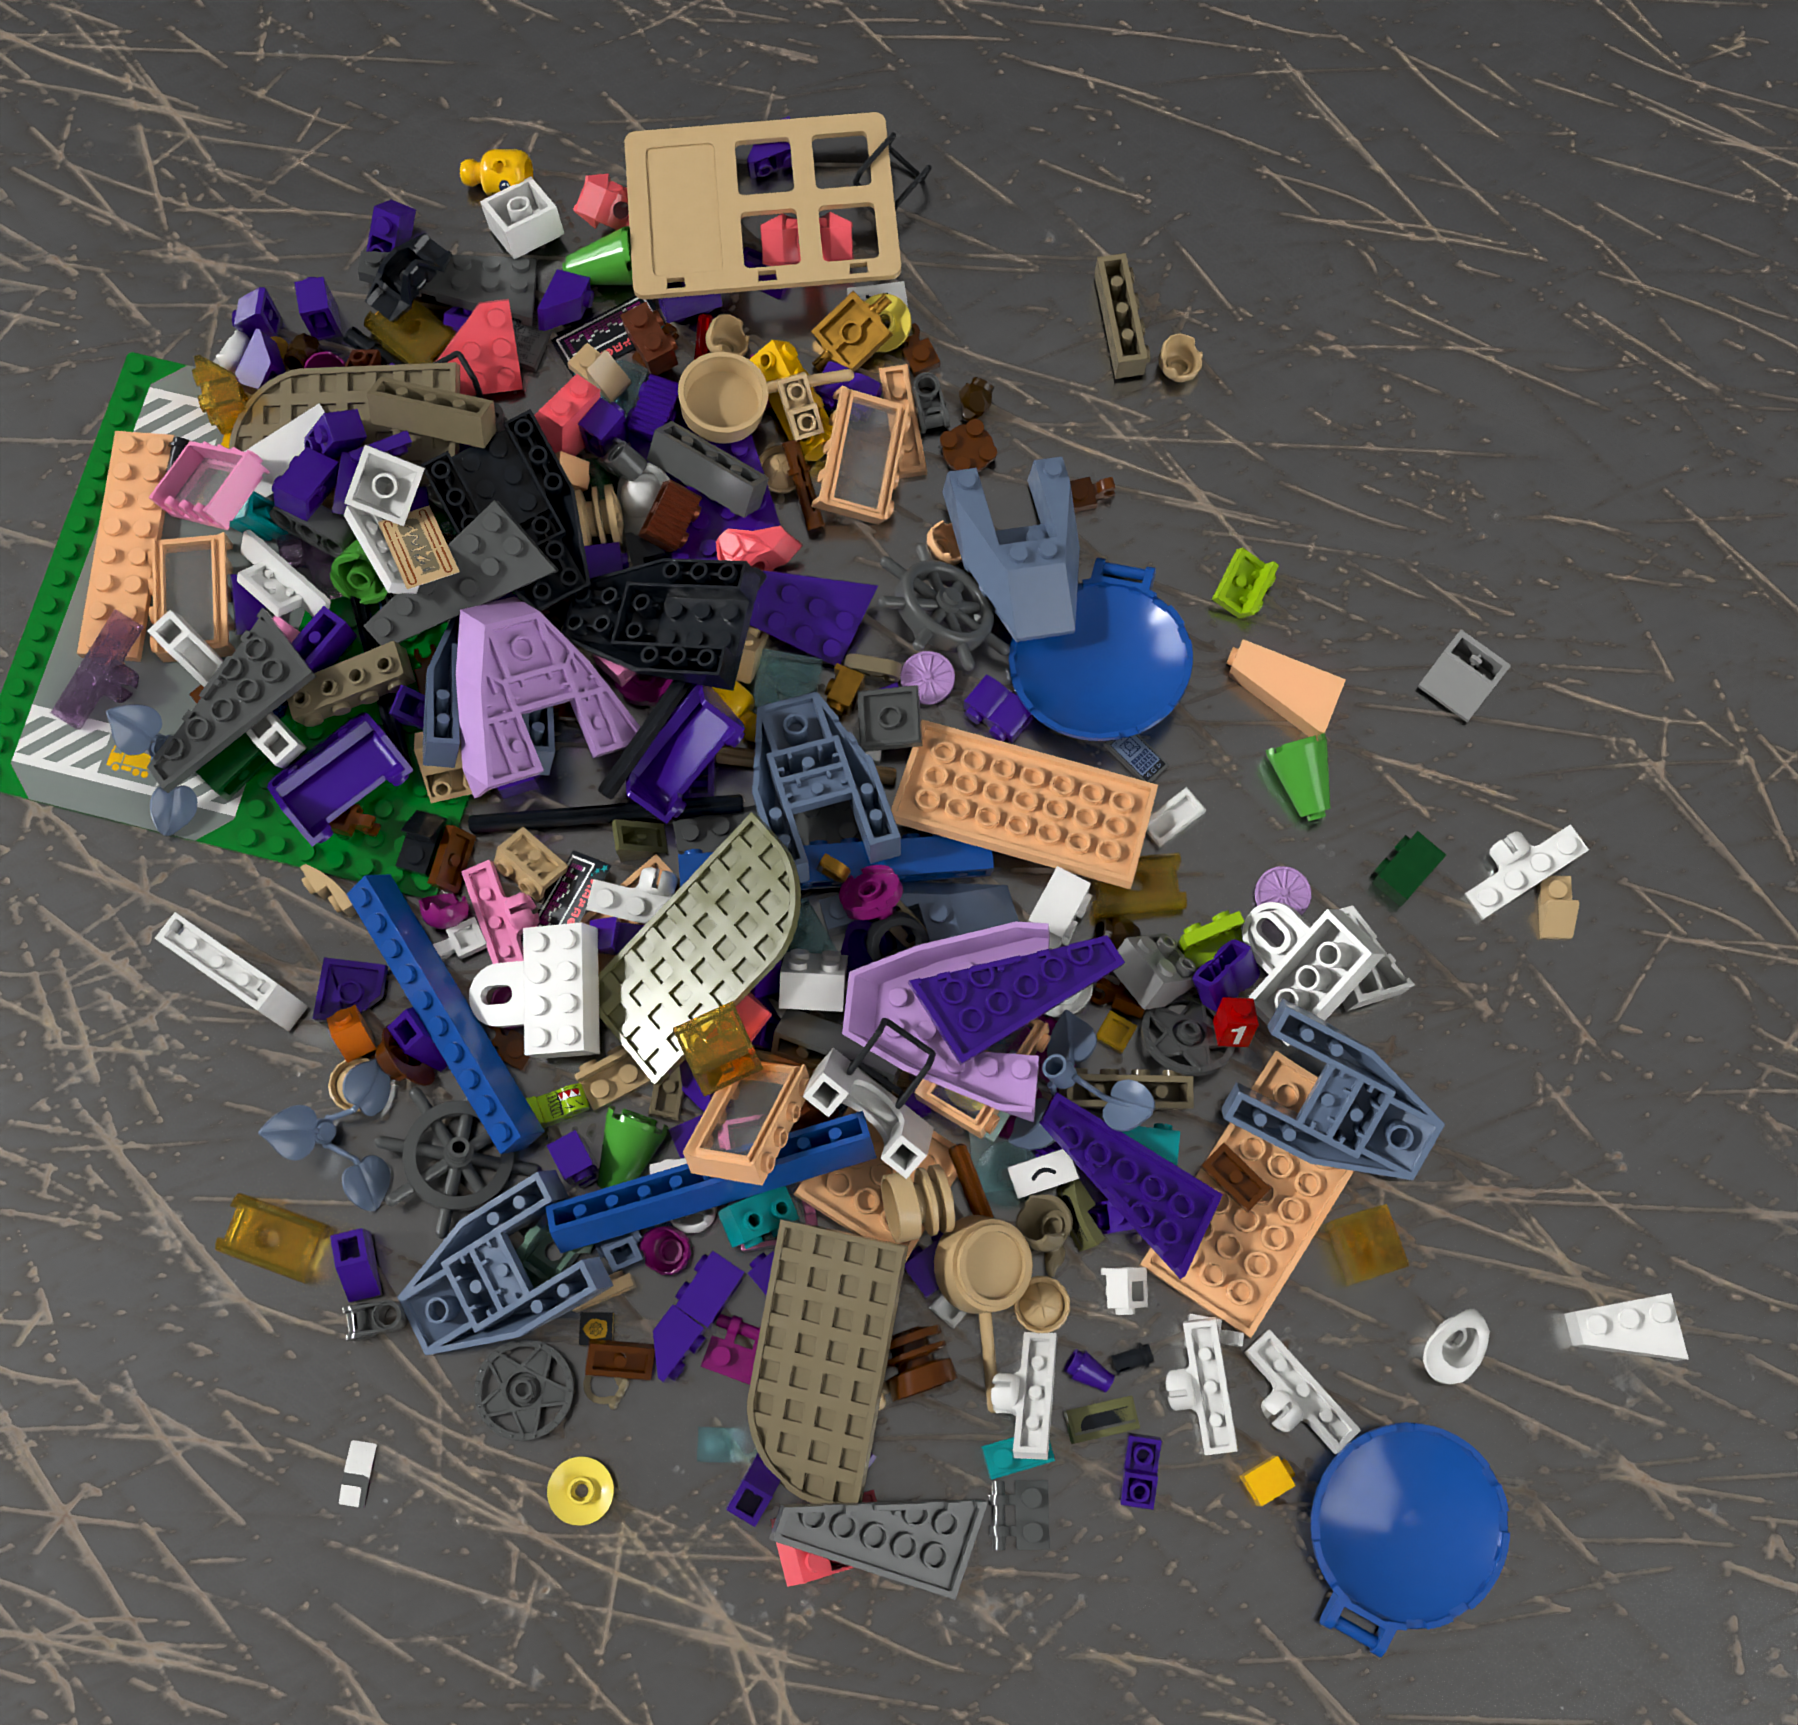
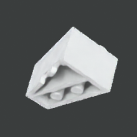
M1353 905L1339 909L1385 952L1376 940V934ZM1386 953L1342 1003L1345 1011H1349L1402 995L1415 986L1410 978H1406L1396 966V960L1391 953Z
M1671 1293L1564 1314L1572 1346L1649 1356L1673 1361L1689 1359Z

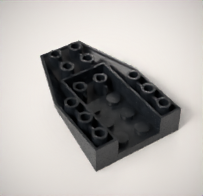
M529 409L504 422L505 430L495 434L485 448L471 446L452 457L446 451L421 464V467L425 468L424 473L457 534H460L494 500L499 501L558 568V572L512 591L523 602L538 611H542L591 586L575 490L533 412Z
M658 559L590 578L591 586L571 595L561 633L574 646L633 672L733 691L761 578L747 561Z

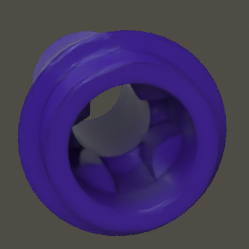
M1075 1349L1064 1367V1372L1069 1375V1379L1100 1389L1103 1392L1109 1390L1115 1378V1375L1106 1370L1086 1350L1082 1352Z

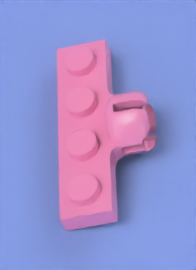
M491 860L461 871L482 934L487 943L486 946L492 963L523 961V946L521 943L523 928L537 927L539 923L538 912L532 913V910L536 908L532 898L522 892L506 897L495 864Z

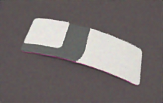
M351 1441L342 1479L339 1504L360 1508L365 1507L369 1478L377 1448L376 1444Z

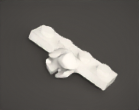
M347 506L344 517L387 592L394 594H417L419 586L408 590L405 587L378 522L383 521L382 518L355 507Z
M1571 824L1537 846L1530 845L1521 832L1510 833L1504 841L1499 840L1490 849V855L1498 865V872L1466 892L1464 896L1481 920H1484L1586 853L1589 849Z
M647 867L641 871L639 883L635 888L593 879L586 910L646 924L675 894L678 877L672 872L662 871L657 888L660 869Z
M1217 1317L1184 1321L1183 1327L1189 1366L1185 1369L1171 1370L1167 1374L1166 1390L1170 1391V1397H1168L1169 1404L1175 1411L1186 1409L1196 1411L1199 1418L1204 1455L1238 1452Z
M1270 1329L1263 1333L1244 1352L1273 1387L1272 1392L1262 1401L1261 1409L1267 1419L1272 1414L1275 1415L1280 1410L1282 1411L1272 1422V1425L1278 1430L1288 1432L1293 1430L1301 1421H1304L1334 1454L1339 1453L1361 1431Z
M1024 1332L1019 1371L1014 1374L998 1373L993 1378L992 1384H995L991 1390L993 1410L996 1413L1013 1414L1016 1416L1013 1444L1014 1458L1048 1460L1058 1341L1057 1333Z

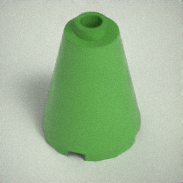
M622 227L567 255L566 262L562 264L563 271L590 277L591 285H633L630 227Z
M357 539L333 561L330 579L334 587L343 596L349 599L351 596L361 599L359 603L375 604L385 599L388 592Z
M1325 733L1317 736L1318 741L1316 736H1311L1283 744L1281 747L1276 748L1277 753L1274 752V748L1265 750L1267 758L1299 816H1307L1308 821L1326 817L1325 810L1331 809L1328 747Z
M609 1106L606 1114L597 1186L604 1189L639 1178L667 1136L668 1129L670 1128L664 1124L661 1130L655 1127L657 1122L655 1119L624 1108L621 1114L614 1113L615 1106Z

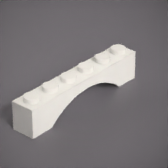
M169 610L147 630L203 687L207 685L224 661L181 615L172 610ZM273 712L246 732L254 744L273 764L283 769L307 748Z

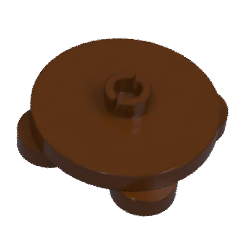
M972 419L967 424L959 425L951 431H945L940 436L943 457L954 471L977 468V471L980 472L997 457V448L994 446L992 437L984 429L983 422L978 419Z

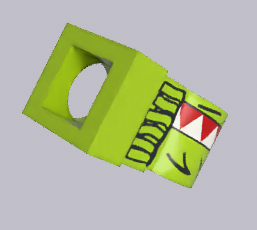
M581 1083L568 1085L538 1097L526 1098L543 1129L571 1119L573 1116L590 1109Z

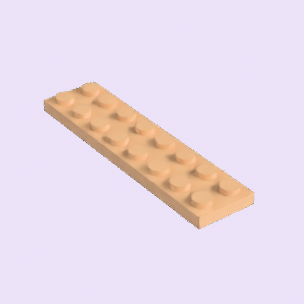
M115 431L77 654L81 658L141 662L152 598L148 586L149 578H152V568L148 562V551L152 550V539L161 540L166 513L149 499V496L167 473L165 471L171 447L168 445L169 442H172L173 437H175L174 435Z

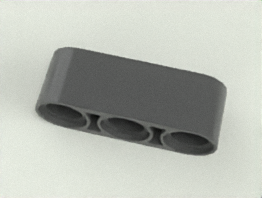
M323 505L318 507L308 521H304L275 506L269 513L277 526L335 558L357 539L345 517L332 513V510Z

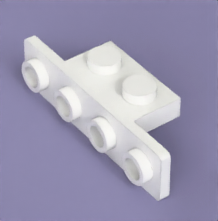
M250 529L243 532L240 551L254 565L238 572L237 582L276 617L287 614L299 607H302L314 617L323 606L328 609L330 608V599L310 583L304 575L294 569L282 556L269 547L263 539L259 538Z

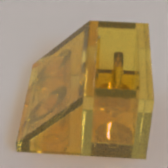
M201 355L194 356L196 368L192 369V374L197 387H201L202 394L198 395L200 408L203 413L207 412L211 426L216 425L222 435L230 434L238 415L247 411L246 402L250 398L234 373Z
M733 1001L673 1028L704 1097L764 1069Z
M1387 1204L1362 1210L1325 1224L1347 1286L1410 1266Z

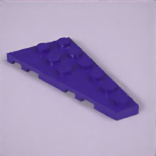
M762 570L767 575V579L757 592L749 625L834 666L836 663L841 664L878 585Z
M1107 935L1071 943L1068 946L1051 950L1037 951L1029 955H1019L974 965L967 969L943 972L923 979H912L908 981V984L961 1066L1125 964V961Z
M1056 1092L1047 1105L1039 1123L1179 1279L1185 1277L1223 1194L1121 1131L1113 1130L1106 1122Z

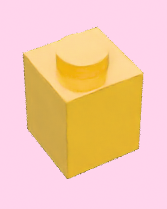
M1271 1456L1240 1475L1242 1482L1257 1506L1267 1504L1296 1486L1292 1480L1295 1477L1292 1467L1285 1458L1280 1460L1279 1456Z

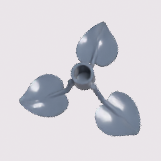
M128 704L106 711L114 743L121 752L127 755L145 753L151 756V761L166 739L171 736L158 733L162 728V719L159 713L149 706ZM181 785L167 793L159 786L153 792L150 800V813L156 829L163 836H171L187 825L194 817L198 801L195 792L190 787Z
M1064 1010L1052 1031L1047 1048L1048 1058L1042 1066L1044 1075L1050 1080L1047 1083V1087L1050 1089L1051 1095L1053 1096L1057 1092V1087L1066 1089L1078 1083L1103 1101L1108 1102L1103 1109V1119L1110 1128L1123 1132L1138 1127L1155 1110L1153 1095L1143 1084L1137 1081L1121 1080L1114 1084L1110 1097L1083 1080L1077 1074L1074 1065L1075 1062H1083L1092 1055L1096 1048L1097 1036L1094 1029L1087 1022L1078 1018L1069 1010ZM1043 1098L1036 1099L1034 1122L1020 1117L1016 1118L1013 1132L1008 1140L1011 1145L1021 1149L1036 1150L1045 1148L1055 1142L1039 1123L1050 1101Z
M376 1058L359 1063L349 1070L343 1081V1095L347 1102L354 1104L351 1108L332 1115H326L325 1118H317L316 1113L310 1107L293 1105L274 1115L262 1126L258 1133L270 1143L279 1155L288 1160L305 1158L313 1150L315 1144H322L323 1148L330 1149L351 1160L354 1166L348 1167L342 1174L343 1190L349 1200L357 1207L366 1211H375L380 1207L389 1187V1168L386 1162L378 1156L367 1155L360 1161L355 1155L332 1144L331 1141L336 1135V1127L333 1121L356 1113L358 1109L367 1116H374L379 1113L389 1099L390 1077L379 1067Z

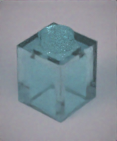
M699 1427L697 1461L733 1462L735 1428Z

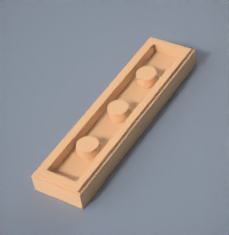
M908 364L879 368L883 399L903 405H910L908 415L911 416V422L908 431L904 433L902 442L905 444V453L902 460L898 462L897 467L900 479L927 475ZM886 412L891 438L895 415Z

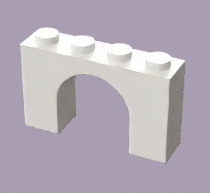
M832 1048L813 1071L803 1097L828 1117L840 1104L849 1106L857 1112L863 1111L865 1118L877 1129L884 1141L881 1159L907 1179L928 1155L934 1127L905 1104L900 1109H896L897 1098L859 1067H857L852 1075H848L847 1069L851 1061L835 1048Z

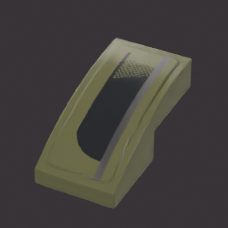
M1080 1179L1061 1184L1057 1187L1058 1197L1066 1203L1072 1213L1073 1225L1070 1235L1079 1251L1095 1247L1106 1238L1088 1213L1096 1204Z
M1132 1395L1064 1411L1071 1444L1140 1429Z

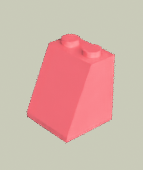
M578 374L534 415L554 453L562 451L575 457L585 448L578 423L599 400L601 391Z

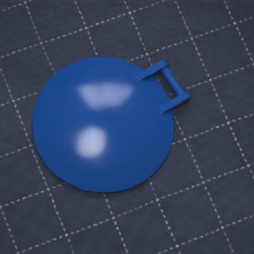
M1097 557L1091 578L1083 579L1082 583L1078 584L1076 624L1073 634L1016 642L1012 637L1009 652V669L1012 684L1022 704L1038 721L1052 730L1069 737L1089 741H1110L1127 738L1153 727L1169 715L1177 706L1191 678L1193 667L1192 642L1179 613L1172 605L1168 606L1157 597V593L1152 591L1156 568L1147 566L1146 569L1109 563L1106 562V559ZM1108 574L1113 576L1141 580L1142 583L1106 577L1103 575Z
M1405 1422L1389 1424L1370 1430L1354 1439L1335 1456L1319 1482L1311 1511V1539L1314 1554L1325 1580L1333 1590L1320 1617L1321 1625L1328 1629L1335 1628L1369 1647L1372 1654L1382 1657L1386 1653L1397 1630L1407 1631V1629L1422 1628L1429 1630L1454 1622V1618L1463 1614L1468 1609H1474L1487 1596L1499 1578L1507 1557L1510 1542L1507 1516L1509 1508L1502 1485L1498 1482L1488 1461L1479 1451L1459 1436L1442 1428L1422 1423ZM1344 1607L1378 1625L1379 1628L1374 1635L1340 1616Z

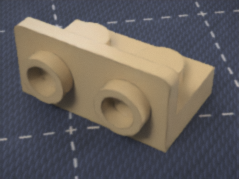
M524 827L497 847L494 859L497 870L503 876L513 880L519 886L522 893L531 896L537 902L543 899L545 890L563 876L568 868L565 862Z
M622 1044L607 1052L608 1057L598 1062L594 1059L584 1063L579 1067L580 1072L574 1075L576 1080L582 1084L586 1097L595 1113L652 1083Z

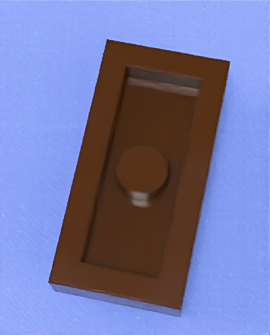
M446 825L427 883L447 893L458 894L463 880L461 871L467 868L476 836L454 825Z
M1225 1143L1200 1166L1246 1212H1249L1271 1189Z
M589 1339L585 1375L651 1380L655 1355L654 1344Z

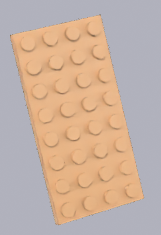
M922 719L923 746L912 747L891 808L896 824L1052 868L1059 866L1070 873L1131 890L1158 788L1157 784Z
M1275 1051L1251 1089L1299 1113L1318 1077L1278 1051ZM1229 1122L1207 1159L1225 1143L1271 1189L1249 1212H1246L1200 1168L1195 1178L1223 1195L1186 1276L1179 1279L1151 1247L1139 1266L1147 1267L1148 1272L1217 1318L1222 1319L1223 1322L1238 1332L1244 1333L1250 1339L1354 1171L1310 1164Z

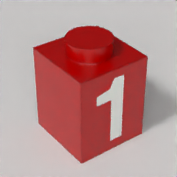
M1222 998L1213 1018L1218 1046L1249 1047L1259 1026L1253 998Z

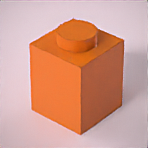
M356 1004L347 1009H341L334 1013V1015L326 1018L330 1035L347 1063L377 1049L372 1031Z

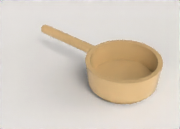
M712 352L698 357L685 368L678 385L681 412L688 427L699 437L710 442L722 444L740 441L753 433L760 424L768 402V394L779 392L775 380L766 382L763 373L752 361L731 352ZM851 369L807 375L810 387L851 381L854 378V372Z
M971 1215L957 1220L953 1231L944 1233L940 1238L934 1256V1273L941 1293L951 1305L967 1313L979 1314L987 1408L991 1413H996L993 1410L991 1401V1390L995 1386V1384H992V1381L997 1374L992 1312L1011 1307L1024 1295L1031 1280L1033 1260L1027 1240L1015 1226L989 1216Z

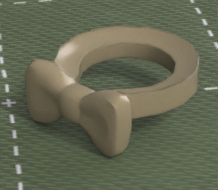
M585 1375L583 1387L586 1396L594 1403L601 1405L609 1404L611 1410H616L631 1380L629 1378L614 1377L619 1387L615 1396L598 1397L591 1390V1380L594 1376Z

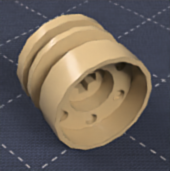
M612 484L604 485L605 499L600 498L597 486L592 487V501L586 502L581 489L575 490L584 546L593 545L592 537L597 536L600 544L608 543L607 535L612 534L613 542H619L620 546H623V514L620 500H618Z
M940 1164L928 1166L927 1171L924 1168H916L914 1184L910 1176L905 1179L898 1172L883 1175L881 1192L884 1212L889 1230L896 1243L920 1239L922 1224L930 1236L937 1235L939 1230L942 1233L953 1231L955 1227L954 1200L948 1179Z

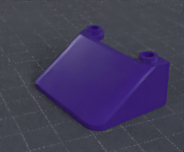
M699 684L691 686L626 780L627 796L666 824L672 817L677 818L683 812L686 803L682 800V795L722 746L726 744L734 748L745 735V732H743L745 727L742 721L712 687Z
M364 712L353 717L274 776L268 783L267 788L284 814L313 847L317 843L321 844L327 841L333 835L329 824L331 821L384 781L388 780L394 786L401 785L408 779L409 773L413 771V768L368 713Z

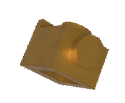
M836 663L834 667L836 679L831 678L825 689L827 704L836 715L844 713L850 716L858 700L857 691H862L865 686V675Z

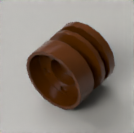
M939 1324L917 1326L892 1335L889 1353H892L893 1358L887 1361L886 1369L897 1367L898 1374L889 1378L886 1384L893 1402L958 1379L951 1358L935 1359L934 1353L946 1346L945 1340L932 1344L929 1342V1338L942 1332Z

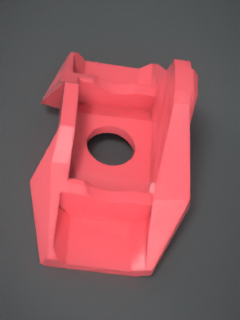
M609 173L586 175L583 189L573 210L595 229L599 223L615 230L629 226V213L623 219L616 218L613 213V207L616 203L622 201L628 205L627 188L611 181Z
M832 212L820 217L823 259L828 262L853 260V223ZM780 214L760 225L762 264L781 266L798 264L801 261L797 219Z
M782 526L755 531L728 528L716 541L718 560L747 561L752 568L756 567L765 571H773L779 566H784L803 546L798 539L796 540Z

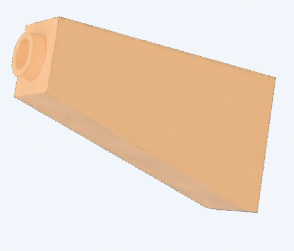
M1244 639L1239 649L1232 648L1226 663L1232 666L1228 674L1230 678L1309 737L1316 736L1318 741L1317 736L1326 732L1346 679Z

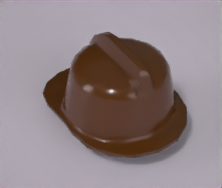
M386 1026L382 1032V1041L375 1053L376 1061L382 1071L392 1080L402 1081L408 1079L418 1085H431L435 1080L433 1068L405 1054Z

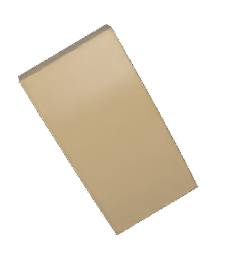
M806 372L775 380L795 441L824 433L818 407L813 400Z
M307 864L300 867L305 874V877L301 880L311 895L316 892L323 900L328 897L336 912L343 911L349 918L357 914L346 893L331 878Z

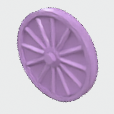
M923 651L916 653L902 667L901 686L918 685L920 704L931 705L939 703L949 696L954 687V668L946 657L937 652Z
M1278 866L1267 870L1259 878L1255 887V901L1257 906L1267 902L1284 903L1293 907L1300 915H1303L1311 901V887L1305 876L1298 870L1291 867Z

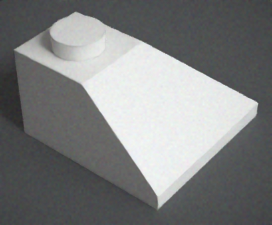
M365 445L344 504L404 526L425 468Z

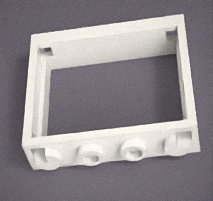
M174 912L155 937L160 943L288 1032L308 1008L306 1004L176 912Z

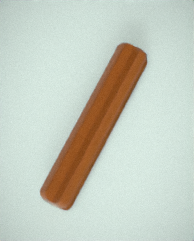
M962 1143L952 1146L948 1152L972 1214L994 1218L967 1146Z

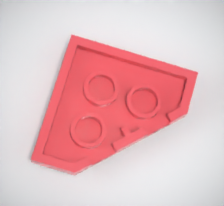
M509 299L479 302L438 360L454 351H460L476 375L483 394L522 390L523 385ZM458 357L450 360L449 362H456L460 365V394L477 395L472 380Z

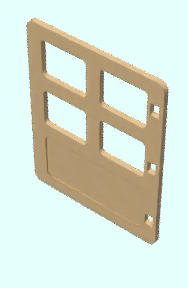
M877 112L644 130L629 133L625 137L624 142L632 279L635 295L640 299L647 300L892 280L897 278L901 273V257L888 146L870 165L871 183L869 185L820 189L816 186L812 142L815 139L865 136L870 157L887 138L884 116ZM788 142L791 147L794 189L789 192L741 195L738 191L736 147L739 145ZM872 207L875 211L879 248L878 257L825 261L822 254L819 213L822 210ZM783 213L796 214L801 261L793 265L747 268L744 265L741 219L746 216ZM867 267L868 272L850 274V268ZM776 274L777 280L759 281V275ZM685 282V287L668 289L667 283Z

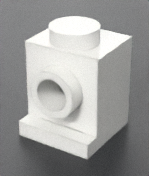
M1147 1267L1101 1268V1275H1106L1107 1308H1115L1116 1315L1135 1314V1308L1148 1307Z

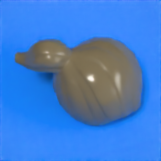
M1031 1194L1017 1215L1016 1228L1023 1234L1029 1247L1036 1251L1045 1252L1044 1262L1049 1277H1054L1056 1269L1064 1262L1066 1250L1063 1243L1072 1231V1213L1066 1203L1059 1197L1049 1194Z

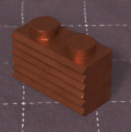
M671 479L663 482L638 536L666 552H673L678 548L681 549L689 537V533L686 532L689 523L695 522L701 512L702 507L699 506V502L702 497Z

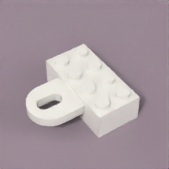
M1267 902L1255 907L1248 914L1242 929L1243 943L1251 946L1256 962L1269 974L1248 997L1254 999L1256 1013L1267 1025L1282 998L1325 1021L1386 955L1342 910L1327 909L1311 926L1293 907L1284 903ZM1267 918L1284 934L1285 940L1280 947H1276L1262 932L1261 925Z
M582 922L523 928V961L489 965L482 969L474 978L469 991V1003L473 1014L482 1023L493 1027L524 1026V1049L526 1056L545 1059L600 1054L598 928ZM507 986L511 988L512 997L509 1002L494 1005L488 1004L486 996L490 989Z

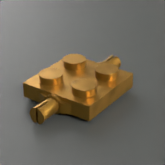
M852 291L811 331L820 341L824 350L812 362L813 366L821 372L828 361L833 360L854 372L859 369L893 336L891 331L883 324L882 318L879 315L892 303L891 300L883 293L874 304L870 305Z

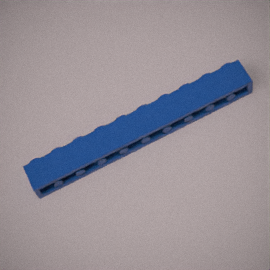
M911 833L902 836L901 856L871 864L863 841L859 842L858 838H845L840 840V843L828 844L826 840H815L809 842V845L803 846L808 859L810 880L800 883L801 890L842 886L844 882L834 881L817 871L816 868L825 853L842 862L850 869L851 872L847 878L852 875L855 879L863 874L861 869L867 866L886 865L893 869L901 883L991 876L994 869L992 850L933 834L930 837H920V834ZM689 849L684 851V854H678L680 887L713 852L703 853L701 849Z
M391 874L365 875L346 894L500 1155L525 1150L545 1132L480 1022L473 1014L471 1007Z
M860 1111L790 1132L785 1147L781 1148L775 1160V1167L768 1174L763 1186L692 1174L688 1164H683L547 1205L545 1207L549 1230L560 1253H564L876 1159L877 1156L864 1113ZM753 1144L727 1152L747 1156Z

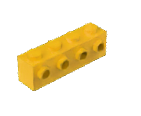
M771 340L749 359L761 370L766 382L801 372H806L809 375L797 357L798 352L796 348L787 341ZM810 387L813 400L818 407L824 433L801 439L800 444L805 460L817 461L825 455L823 448L825 443L831 438L833 426L829 425V417L823 407V400L815 392L814 388ZM779 392L768 394V400L789 441L794 440Z

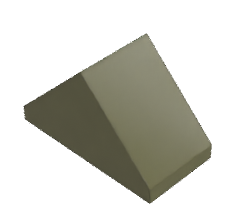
M619 819L612 821L615 849L621 862L649 858L655 854L658 856L668 854L664 824Z

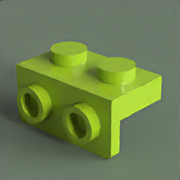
M1245 548L1236 549L1211 600L1238 619L1255 615L1263 606L1264 601L1262 599L1267 589L1275 582V573L1279 564L1275 561L1265 564Z
M1229 910L1212 917L1213 922L1202 926L1199 922L1183 930L1185 934L1181 936L1178 945L1185 957L1195 964L1196 969L1214 959L1216 952L1227 942L1233 939L1243 942L1241 927L1245 921L1240 911L1230 914Z

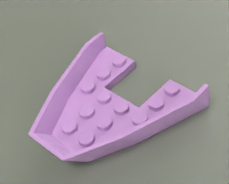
M515 596L460 610L456 662L457 700L462 767L474 799L481 797L489 789L533 777L544 771L522 718L523 714L570 701L593 758L623 750L628 746L639 730L640 725L590 661L540 611Z
M1018 921L917 945L850 971L842 1034L865 1047L877 1030L881 1019L888 1018L935 1051L936 1056L932 1067L923 1079L997 1110L1034 1122L1039 1056L982 1052L960 1066L909 986L908 981L1049 949V924ZM887 1025L870 1050L903 1071L915 1076L925 1066L929 1054Z

